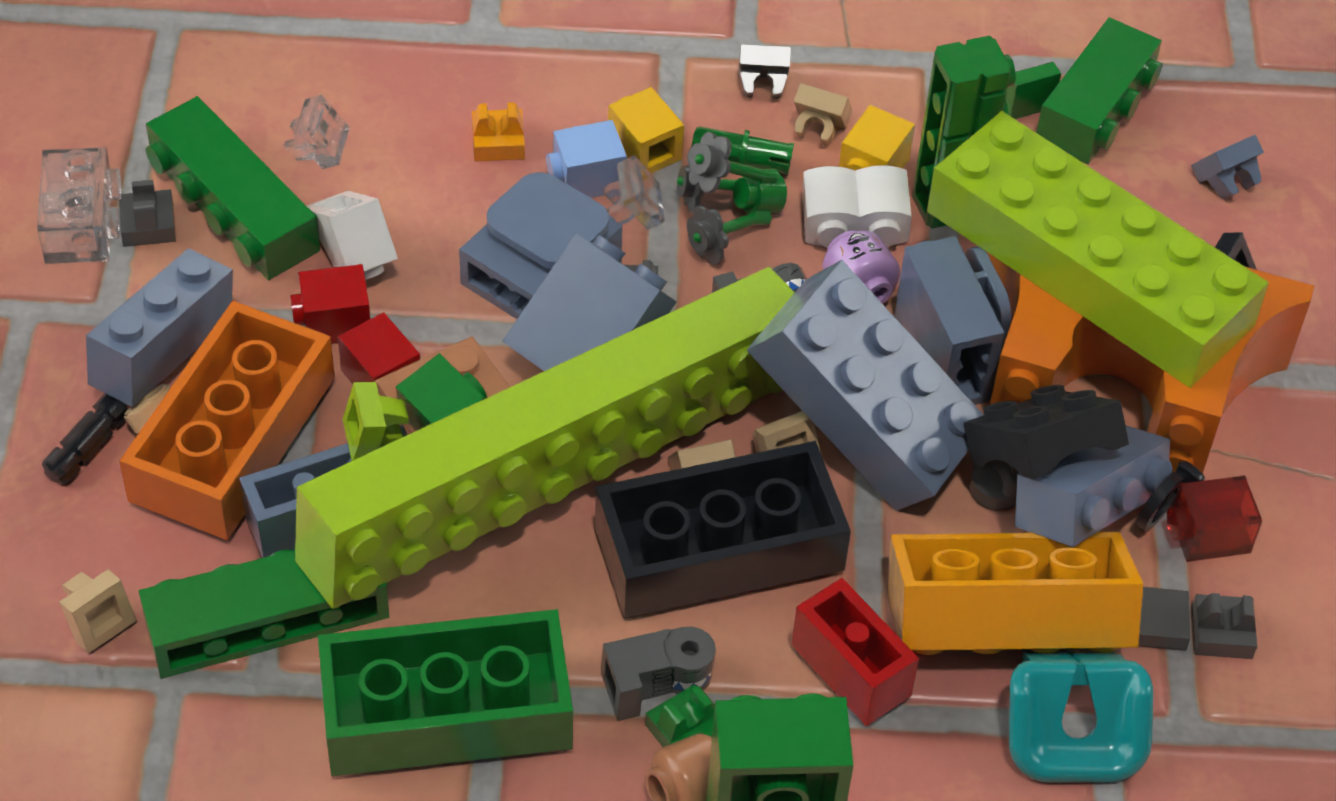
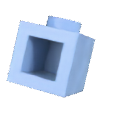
M613 120L553 131V153L546 154L548 174L555 176L590 198L626 191L627 155Z

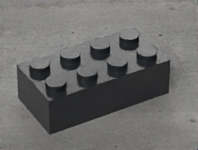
M816 441L596 486L595 529L624 618L844 571L846 567L851 530Z

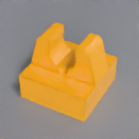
M508 102L507 109L488 110L487 103L479 104L476 111H472L474 161L525 159L522 109H518L517 104L514 102Z

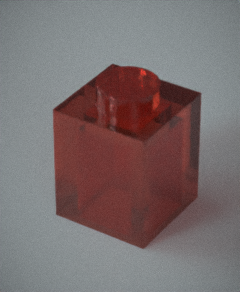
M1245 475L1180 484L1174 505L1167 511V527L1170 537L1173 541H1179L1186 562L1251 553L1263 522Z

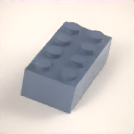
M843 260L806 279L747 349V352L895 511L935 496L969 450L964 422L984 415Z

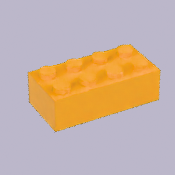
M1097 532L1074 547L1034 533L890 534L888 600L898 637L915 653L935 655L943 650H972L980 654H995L1002 649H1030L1037 653L1049 654L1065 648H1088L1095 652L1110 653L1117 651L1119 648H1138L1144 583L1120 532Z

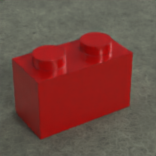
M840 578L796 606L791 645L839 697H846L847 706L865 726H868L912 696L919 658L843 578Z

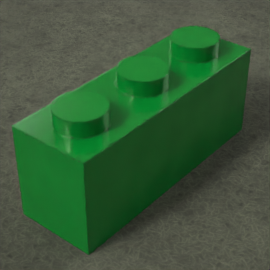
M1108 17L1043 103L1036 133L1079 161L1089 165L1100 148L1108 150L1112 145L1119 130L1121 119L1129 120L1133 116L1140 102L1142 90L1144 88L1151 90L1157 82L1163 67V63L1157 61L1162 40Z

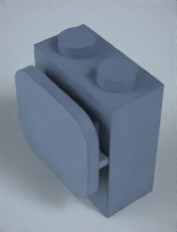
M542 172L528 174L490 206L487 211V224L459 249L460 283L518 319L576 233L592 244L600 235L622 250V225L608 214L603 205L555 176Z
M576 233L502 342L543 371H546L670 313L677 301L661 291L667 281L641 263L635 272L621 264L620 261L626 253L598 235L592 244Z
M956 236L935 241L927 240L917 245L905 247L894 317L975 405L989 402L1000 355L1011 324V306L1006 289L987 252L978 246L969 248L964 253Z

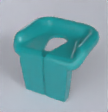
M1065 648L1055 653L1044 654L1030 649H1022V663L1014 669L1010 680L1009 750L1015 765L1028 777L1048 783L1117 782L1136 774L1146 763L1152 748L1154 693L1153 684L1147 670L1142 665L1126 660L1115 652L1100 653L1088 648ZM1072 685H1089L1096 714L1095 728L1090 734L1081 738L1071 737L1066 734L1062 726V718Z

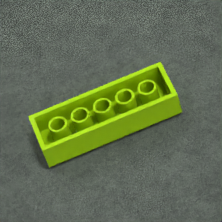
M1003 111L934 167L927 208L928 213L1189 388L1199 381L1256 324L1269 284L1268 281Z

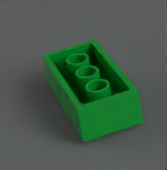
M558 609L318 635L326 740L331 776L573 749V706Z
M809 693L796 698L761 699L753 695H742L731 700H715L706 801L848 800L854 764L846 697H826L821 694Z

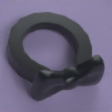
M1187 461L1179 462L1176 471L1166 477L1149 497L1137 516L1136 526L1144 532L1149 531L1159 522L1171 506L1182 512L1187 511L1191 506V497L1188 492L1191 488L1201 485L1205 480V476Z

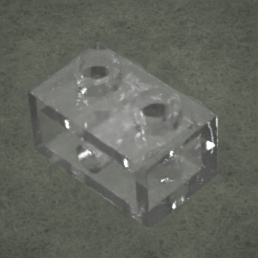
M106 147L42 150L37 231L45 264L110 260V239H119L120 236L118 208L112 207V200H121L122 190L119 168L110 169Z

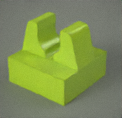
M354 382L342 420L351 460L353 461L402 438L400 425L408 424L409 422L405 401L380 396L376 382Z

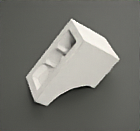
M345 191L307 205L317 216L319 240L325 248L333 267L363 264L365 279H369L384 272L383 264L398 259L378 198Z

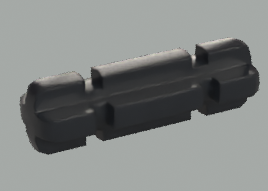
M104 393L92 406L96 411H88L59 442L63 446L62 449L55 447L42 461V466L45 470L44 474L50 480H54L60 485L69 483L80 471L77 464L85 465L113 434L109 429H117L123 423L125 412L128 409L127 404Z

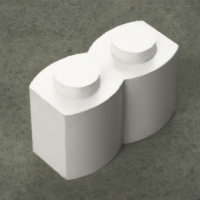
M824 166L804 171L802 202L806 243L828 248L832 240L838 235L852 230L874 232L883 240L887 247L909 241L912 215L907 170L894 166H870L854 171L844 167Z

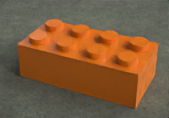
M232 300L119 460L128 502L228 540L245 515L239 478L278 465L334 380L331 336Z

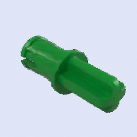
M701 126L696 127L691 147L696 143H701L702 136L707 132H711L717 137L723 136L730 140L732 146L730 156L728 157L729 161L760 169H777L783 175H788L794 143L789 142L788 144L749 136L750 131L745 130L744 135Z

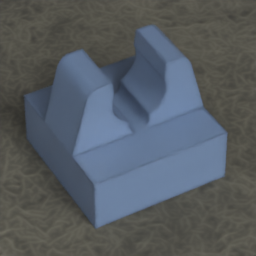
M1255 134L1192 164L1191 167L1199 183L1207 180L1222 199H1226L1239 193L1234 181V175L1240 178L1245 190L1261 182L1257 156L1264 153Z

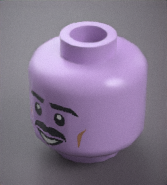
M865 230L846 231L833 239L828 246L822 263L823 270L843 260L882 304L886 302L897 286L900 268L897 260L883 240L874 232Z

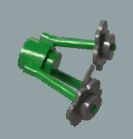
M707 132L702 136L701 143H696L690 148L687 156L689 165L682 166L678 173L677 191L678 195L683 197L684 205L688 206L689 212L693 213V217L687 221L688 237L692 247L700 257L706 256L710 263L719 264L724 259L723 249L727 248L729 243L726 234L752 225H769L771 223V214L779 213L785 206L787 187L784 178L777 169H760L729 161L728 157L730 156L732 146L730 140L727 137H717L714 133ZM729 173L743 176V178H738L737 180L721 179V177L724 178ZM716 190L733 191L735 205L749 214L723 223L722 217L717 210H707L703 205H700V197H703L704 192L713 193Z

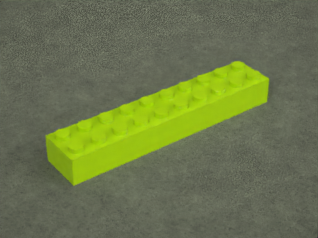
M767 267L297 486L295 562L332 609L351 600H361L373 593L384 582L387 583L401 575L414 574L422 569L427 562L452 550H462L468 547L476 538L500 526L508 527L513 525L526 513L547 503H557L564 499L571 491L593 480H603L609 477L617 468L638 458L650 457L662 446L684 435L692 436L703 429L706 424L726 414L733 415L739 413L749 403L769 393L783 391L774 379L747 352V349L795 292L770 267Z

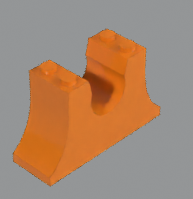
M987 252L1006 289L1011 306V324L1000 355L990 405L1003 401H1016L1018 404L1032 399L1031 391L1050 385H1063L1065 387L1073 380L1083 376L1099 374L1118 377L1137 387L1149 401L1152 414L1147 432L1171 439L1169 461L1172 464V472L1176 471L1179 462L1187 461L1203 474L1220 419L1227 407L1252 383L1275 372L1287 370L1315 286L1246 267L1269 282L1256 324L1199 381L1189 388Z

